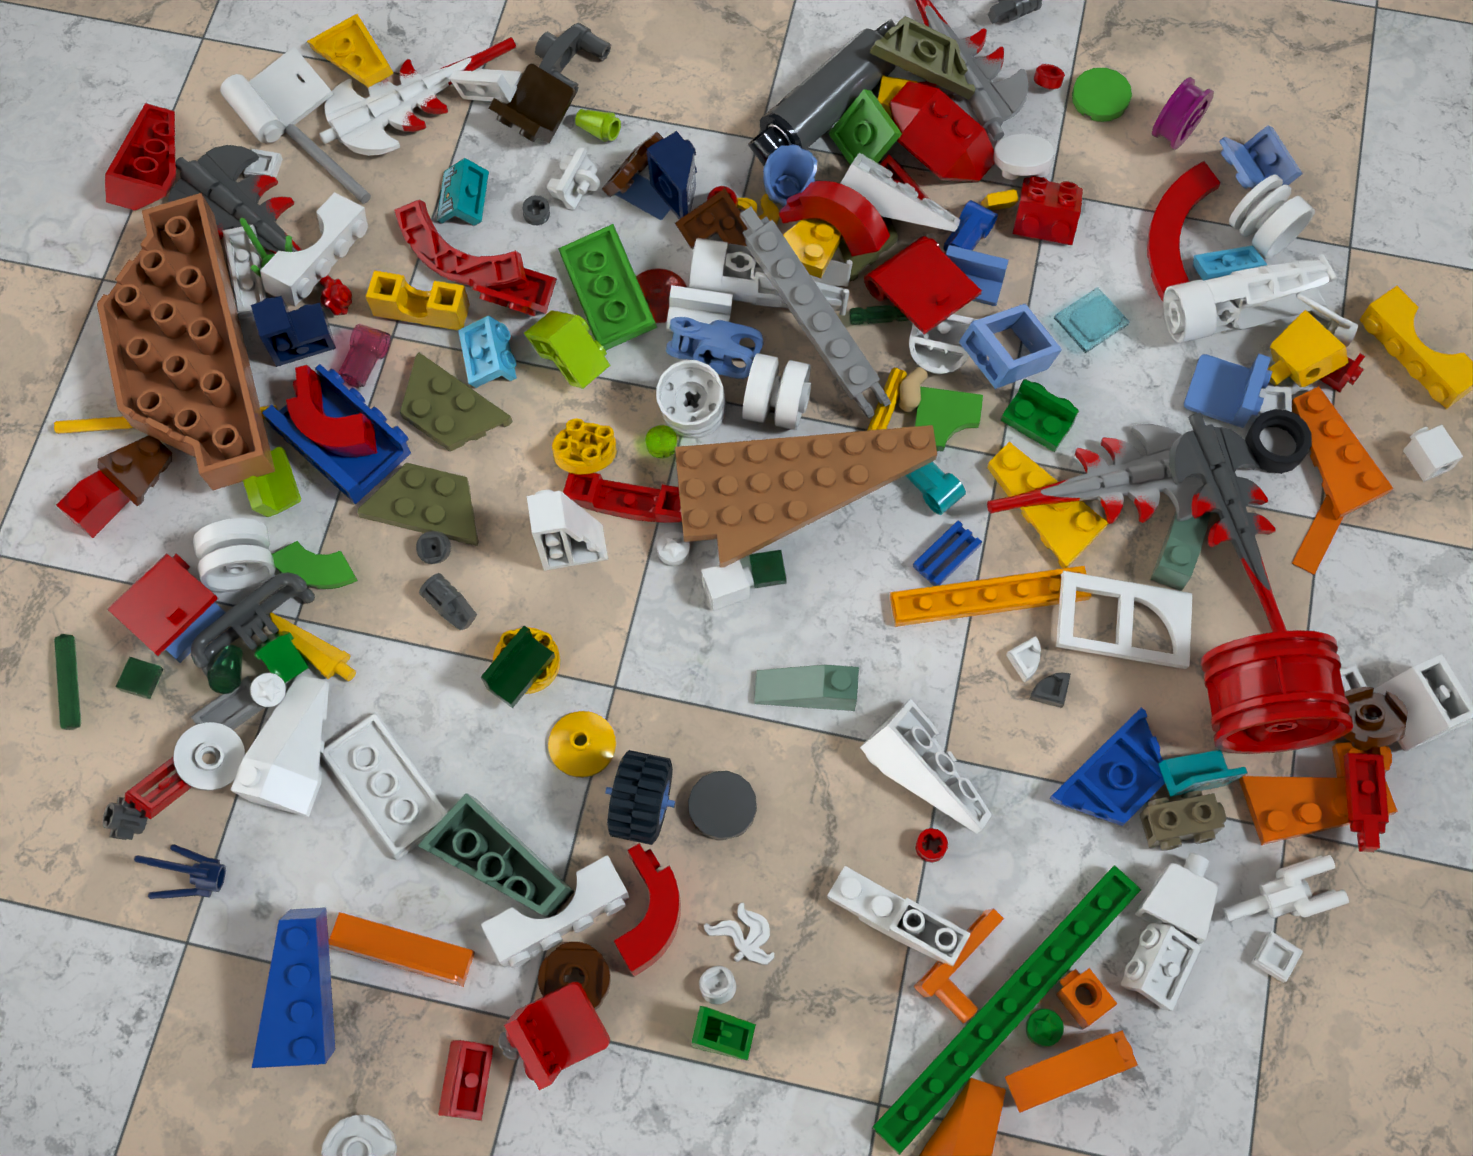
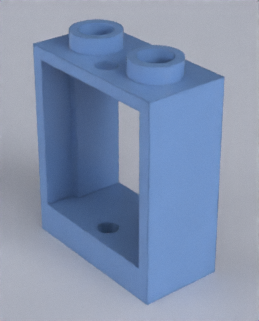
M1026 303L972 321L959 341L995 389L1048 370L1062 351L1061 347ZM1011 328L1031 354L1013 360L994 334Z

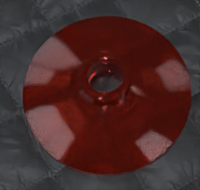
M661 268L646 270L637 275L636 278L655 322L665 323L667 322L671 285L687 286L684 280L673 271ZM654 289H662L660 292L652 291Z

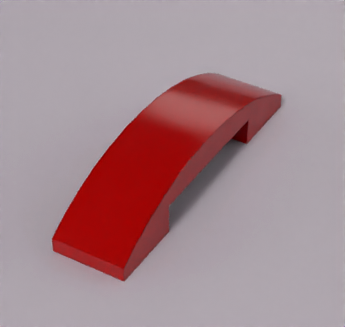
M569 472L563 493L580 507L632 520L660 523L682 522L679 487L662 484L661 489L603 480L601 474L598 473L574 474Z

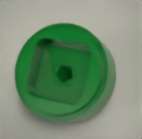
M1037 1010L1027 1019L1026 1034L1029 1040L1039 1047L1053 1046L1063 1036L1064 1025L1062 1019L1052 1010Z

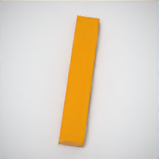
M1085 566L890 592L895 627L1057 605L1060 601L1062 572L1069 571L1086 574ZM1076 591L1075 602L1090 600L1092 595L1091 593Z

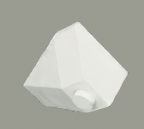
M861 153L854 159L840 183L863 195L883 217L953 232L959 226L960 219L928 198L920 200L917 198L918 193L914 187L908 183L894 182L891 178L893 175L891 171Z
M301 675L296 677L283 700L278 704L243 757L231 787L232 792L251 803L305 816L310 815L322 781L319 763L320 754L324 753L325 743L321 738L322 725L327 717L329 683L327 681Z
M911 699L908 700L860 748L865 752L867 759L877 766L883 774L978 834L982 831L992 814L970 780L961 778L957 773L954 762L957 760L951 751L945 753L935 738L939 735V732L934 724Z

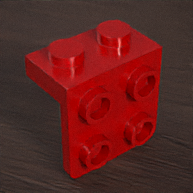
M1032 176L1024 178L1012 234L1073 245L1081 214L1083 189L1078 187L1077 184L1068 181L1056 183L1050 182L1044 177Z
M524 268L527 280L525 283L500 289H490L474 284L472 290L481 292L479 299L503 307H507L509 302L508 308L535 317L536 311L547 313L557 278Z
M571 982L517 1009L504 1025L508 1042L513 1048H517L524 1061L523 1066L526 1075L536 1083L539 1091L552 1085L563 1069L606 1049L610 1044V1037L579 982Z

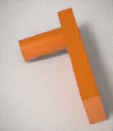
M994 908L985 910L966 930L971 935L954 966L937 961L914 985V988L923 997H932L935 994L963 1024L966 1023L977 1012L978 1007L949 977L1004 918Z

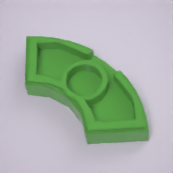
M296 541L272 554L274 566L280 573L289 572L297 574L310 587L335 589L358 581L341 551L329 555L315 554L304 549Z

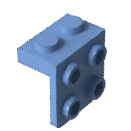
M1269 125L1244 145L1227 137H1223L1219 141L1223 147L1221 151L1223 158L1230 165H1234L1238 171L1235 176L1238 182L1246 189H1253L1257 184L1273 174L1278 175L1283 180L1282 186L1289 185L1303 174L1274 128Z
M1207 354L1201 355L1184 401V407L1197 413L1201 412V414L1244 428L1251 415H1258L1264 398L1259 397L1261 388H1267L1272 375V371L1267 370L1271 357L1258 354L1252 366L1246 368Z

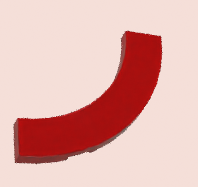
M1205 161L1190 168L1168 188L1155 210L1149 227L1147 257L1149 258L1153 284L1162 301L1164 300V293L1167 287L1190 282L1180 255V235L1186 216L1200 200L1216 191L1221 184Z
M419 199L394 210L398 225L406 242L410 244L417 257L440 276L473 288L474 284L490 289H500L527 282L521 253L515 250L495 256L477 257L455 249L442 238L430 219L424 201Z

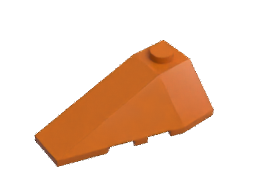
M970 1078L919 1156H992L1006 1089Z

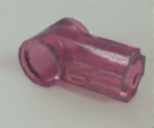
M363 324L355 326L350 337V350L338 372L344 382L356 388L365 386L377 360L383 359L389 350L390 334Z

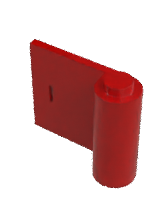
M921 236L864 276L865 286L876 300L883 301L888 297L923 334L929 332L978 297L982 292L940 250L938 243L933 238Z
M166 553L107 608L113 616L157 656L218 599L214 593L187 571L190 566L178 554L171 557Z

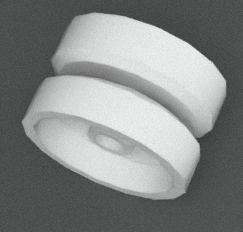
M246 518L226 519L211 523L201 528L194 535L195 554L200 560L198 564L200 582L208 589L222 592L241 591L261 585L274 576L275 566L273 555L269 551V533L264 523Z

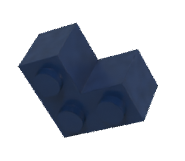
M282 296L266 298L259 303L251 305L259 337L276 367L336 349L328 319L320 303L304 305L297 310L289 311Z

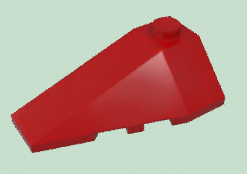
M148 103L144 104L105 173L106 203L135 211L166 197L176 178L175 111Z

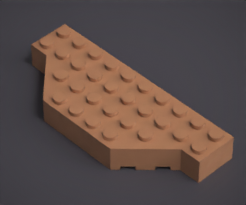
M202 193L142 210L147 236L140 244L142 249L133 261L128 260L115 278L117 283L108 295L103 294L97 303L118 411L133 428L195 457L199 474L212 490L243 482V480L253 475L259 477L275 472L213 211Z

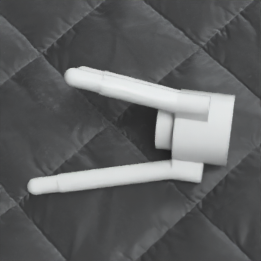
M1300 292L1296 294L1299 300L1313 308L1310 311L1311 313L1329 322L1326 327L1328 331L1346 347L1350 345L1356 334L1358 324L1339 316Z

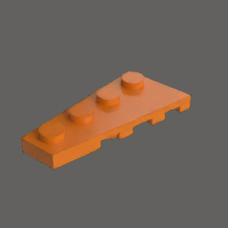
M1319 386L1292 400V412L1299 415L1307 423L1312 433V445L1310 447L1312 453L1310 458L1314 467L1317 466L1323 479L1321 485L1325 495L1330 496L1334 506L1332 512L1336 520L1387 495L1393 489L1387 478Z
M1243 776L1239 779L1261 845L1350 825L1348 823L1345 778ZM1386 782L1389 816L1398 811Z

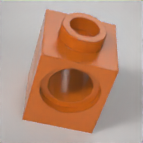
M1090 968L1082 974L1077 969H1074L1059 981L1063 988L1056 993V996L1082 1030L1117 1005V1002ZM1077 987H1084L1090 991L1092 996L1090 1005H1083L1077 1000L1075 995Z

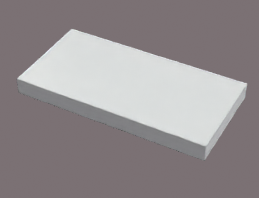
M376 711L326 746L324 753H321L324 760L396 860H399L418 846L449 812Z

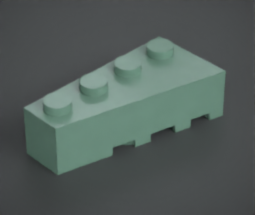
M467 793L418 845L420 848L549 918L575 892L479 800Z

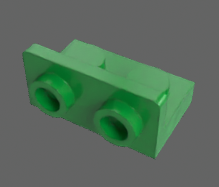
M1024 379L1020 384L1018 393L1002 414L1000 421L1055 452L1074 425L1079 410L1069 400L1058 398L1048 392L1041 384Z

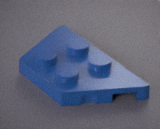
M1141 707L1050 799L1054 803L1123 826L1165 784L1158 765L1164 761L1160 755L1161 748L1156 736H1153L1146 720L1148 717L1146 711Z

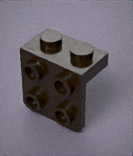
M529 64L517 84V89L511 102L506 104L494 98L489 109L498 114L496 120L510 128L513 125L521 128L519 134L528 140L535 142L538 138L550 144L576 95V91L538 66Z

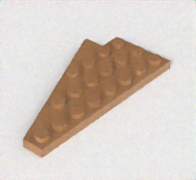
M933 425L675 447L684 542L717 539L720 568L726 567L936 460L937 448Z

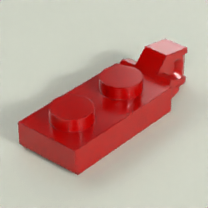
M1347 752L1344 755L1348 823L1350 824L1351 832H1357L1359 852L1374 853L1375 850L1380 848L1379 834L1385 833L1386 824L1389 823L1384 756L1380 754Z

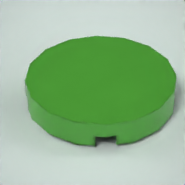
M1092 68L1084 71L1076 79L1072 91V101L1077 111L1083 116L1084 113L1091 116V120L1097 122L1111 121L1119 118L1128 108L1132 97L1131 85L1126 77L1118 71L1109 68Z

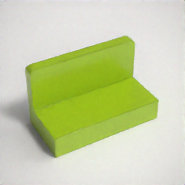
M281 447L271 451L275 472L259 477L253 475L243 480L252 510L266 517L279 514L301 502V496L285 449Z

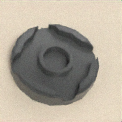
M715 771L701 777L693 786L688 799L689 815L695 828L704 836L718 841L744 834L753 824L757 812L756 795L750 783L739 774L730 771Z

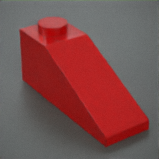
M98 470L79 481L56 506L74 524L94 538L130 499Z

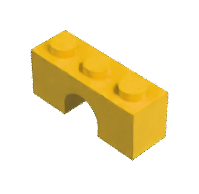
M375 270L366 294V299L373 316L452 330L464 328L470 307L464 285L434 281L431 291H422L410 286L406 282L404 275Z

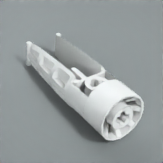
M696 239L689 288L733 294V300L750 302L754 305L788 308L747 246L709 239ZM830 260L821 279L810 276L833 310L840 311L839 314L844 316L846 314L849 290L837 286L847 287L849 285L853 262L847 260L845 264Z
M1321 254L1319 259L1260 266L1235 271L1231 275L1204 281L1200 279L1169 286L1165 290L1163 300L1166 324L1174 341L1182 343L1209 337L1214 333L1237 328L1242 330L1301 314L1304 310H1313L1312 307L1296 297V294L1299 292L1327 308V304L1317 287L1335 281L1337 276L1326 256Z

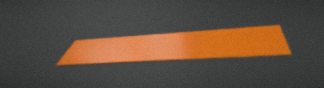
M1329 495L1325 497L1292 564L1315 575L1343 517L1338 520L1335 519L1332 512L1334 506Z

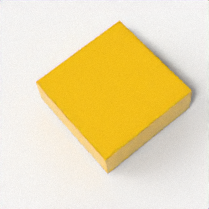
M1013 189L987 194L981 201V206L991 211L1011 208L1019 201L1017 190Z

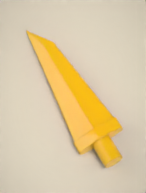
M270 613L272 622L279 629L277 632H290L294 637L291 641L299 653L321 672V675L329 679L337 673L346 681H351L354 678L356 670L346 664L351 657L350 654L278 615Z

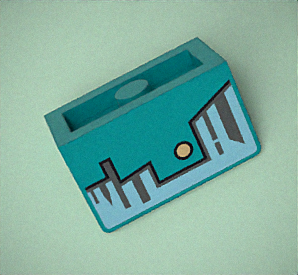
M466 158L445 170L436 220L444 223L456 216L473 226L481 223L489 171Z
M1221 750L1166 759L1158 764L1170 797L1193 791L1223 787L1248 774L1246 767L1228 770Z

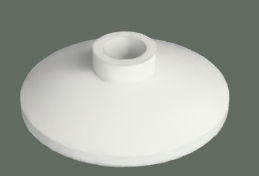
M201 723L189 728L177 741L173 755L174 766L180 778L188 785L200 790H217L235 780L245 756V749L242 740L231 728L220 723ZM207 753H211L216 757V761L213 764H206L203 762L202 757Z

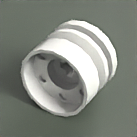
M1274 174L1264 179L1248 192L1229 218V224L1234 229L1240 228V234L1243 237H1248L1256 232L1252 240V246L1265 258H1271L1285 249L1305 229L1315 214V209L1301 196L1288 200L1292 188L1289 185L1282 186L1283 180Z
M683 360L671 365L661 375L656 387V400L666 425L675 434L685 438H702L712 434L722 424L726 415L724 387L718 373L708 364L697 360ZM688 401L698 402L699 406L694 409L693 406L688 405Z

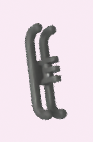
M287 572L272 577L196 636L191 645V657L194 664L202 668L208 678H215L218 675V669L214 664V659L219 652L239 637L253 651L257 648L256 642L251 638L253 635L256 634L262 642H265L268 637L261 629L267 626L268 630L273 634L279 631L267 615L292 597H299L305 603H312L315 600V594L307 587L306 581L297 574Z

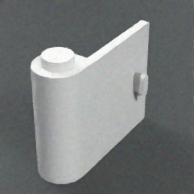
M295 47L288 50L249 82L243 75L235 74L228 77L220 88L222 96L261 143L277 141L285 133L286 127L289 124H297L334 95Z

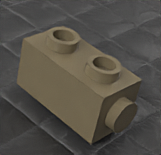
M1193 791L1183 794L1181 796L1182 800L1169 802V799L1164 797L1149 801L1148 807L1139 814L1149 848L1160 846L1161 851H1167L1181 847V841L1194 839L1195 844H1201L1215 840V835L1225 827L1224 823L1226 822L1224 807L1220 802L1217 803L1215 793L1203 795L1202 791Z

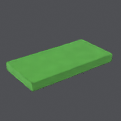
M614 224L558 248L593 336L605 350L658 328Z

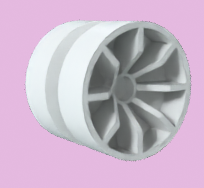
M756 353L744 396L743 419L764 423L768 418L771 407H775V425L797 430L802 413L805 414L809 401L811 365L789 360L780 380V376H778V357Z

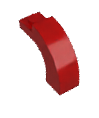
M811 182L802 193L789 197L786 200L787 204L778 213L783 224L808 218H818L829 222L844 237L852 257L878 252L890 237L888 229L876 208L854 189L836 182Z
M308 365L295 367L296 380L293 381V388L297 397L286 399L291 419L296 427L320 448L334 455L361 457L376 454L374 423L362 413L340 418L326 416L323 409L320 376Z
M640 843L627 851L649 889V908L643 920L635 928L614 940L617 949L634 977L652 966L667 951L676 935L681 914L678 885L670 865L657 872L656 869L661 867L651 849L644 851Z

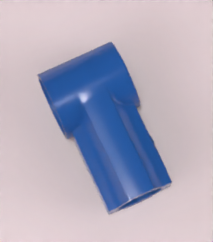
M970 200L961 212L957 230L955 232L952 231L944 243L943 250L947 252L948 246L952 245L973 251L980 239L988 236L997 220L998 214Z

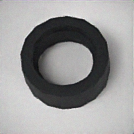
M1273 409L1262 413L1255 419L1245 437V441L1251 447L1254 456L1258 460L1260 469L1269 473L1282 474L1295 469L1306 457L1312 445V433L1307 423L1299 415L1288 410ZM1268 427H1276L1287 431L1296 443L1295 452L1289 456H1280L1269 452L1260 440L1261 431Z

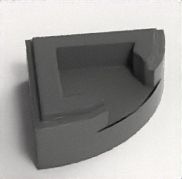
M1061 672L1044 678L1034 687L1029 700L1063 708L1071 674Z

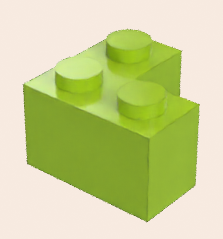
M551 310L524 332L539 356L554 361L571 386L584 389L611 366L605 358L607 355L606 350L598 341L592 339L588 333L590 330L589 325L579 315Z

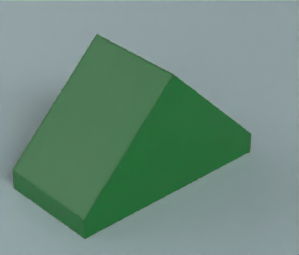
M700 1006L691 1043L695 1049L748 1061L756 1024L705 1006Z

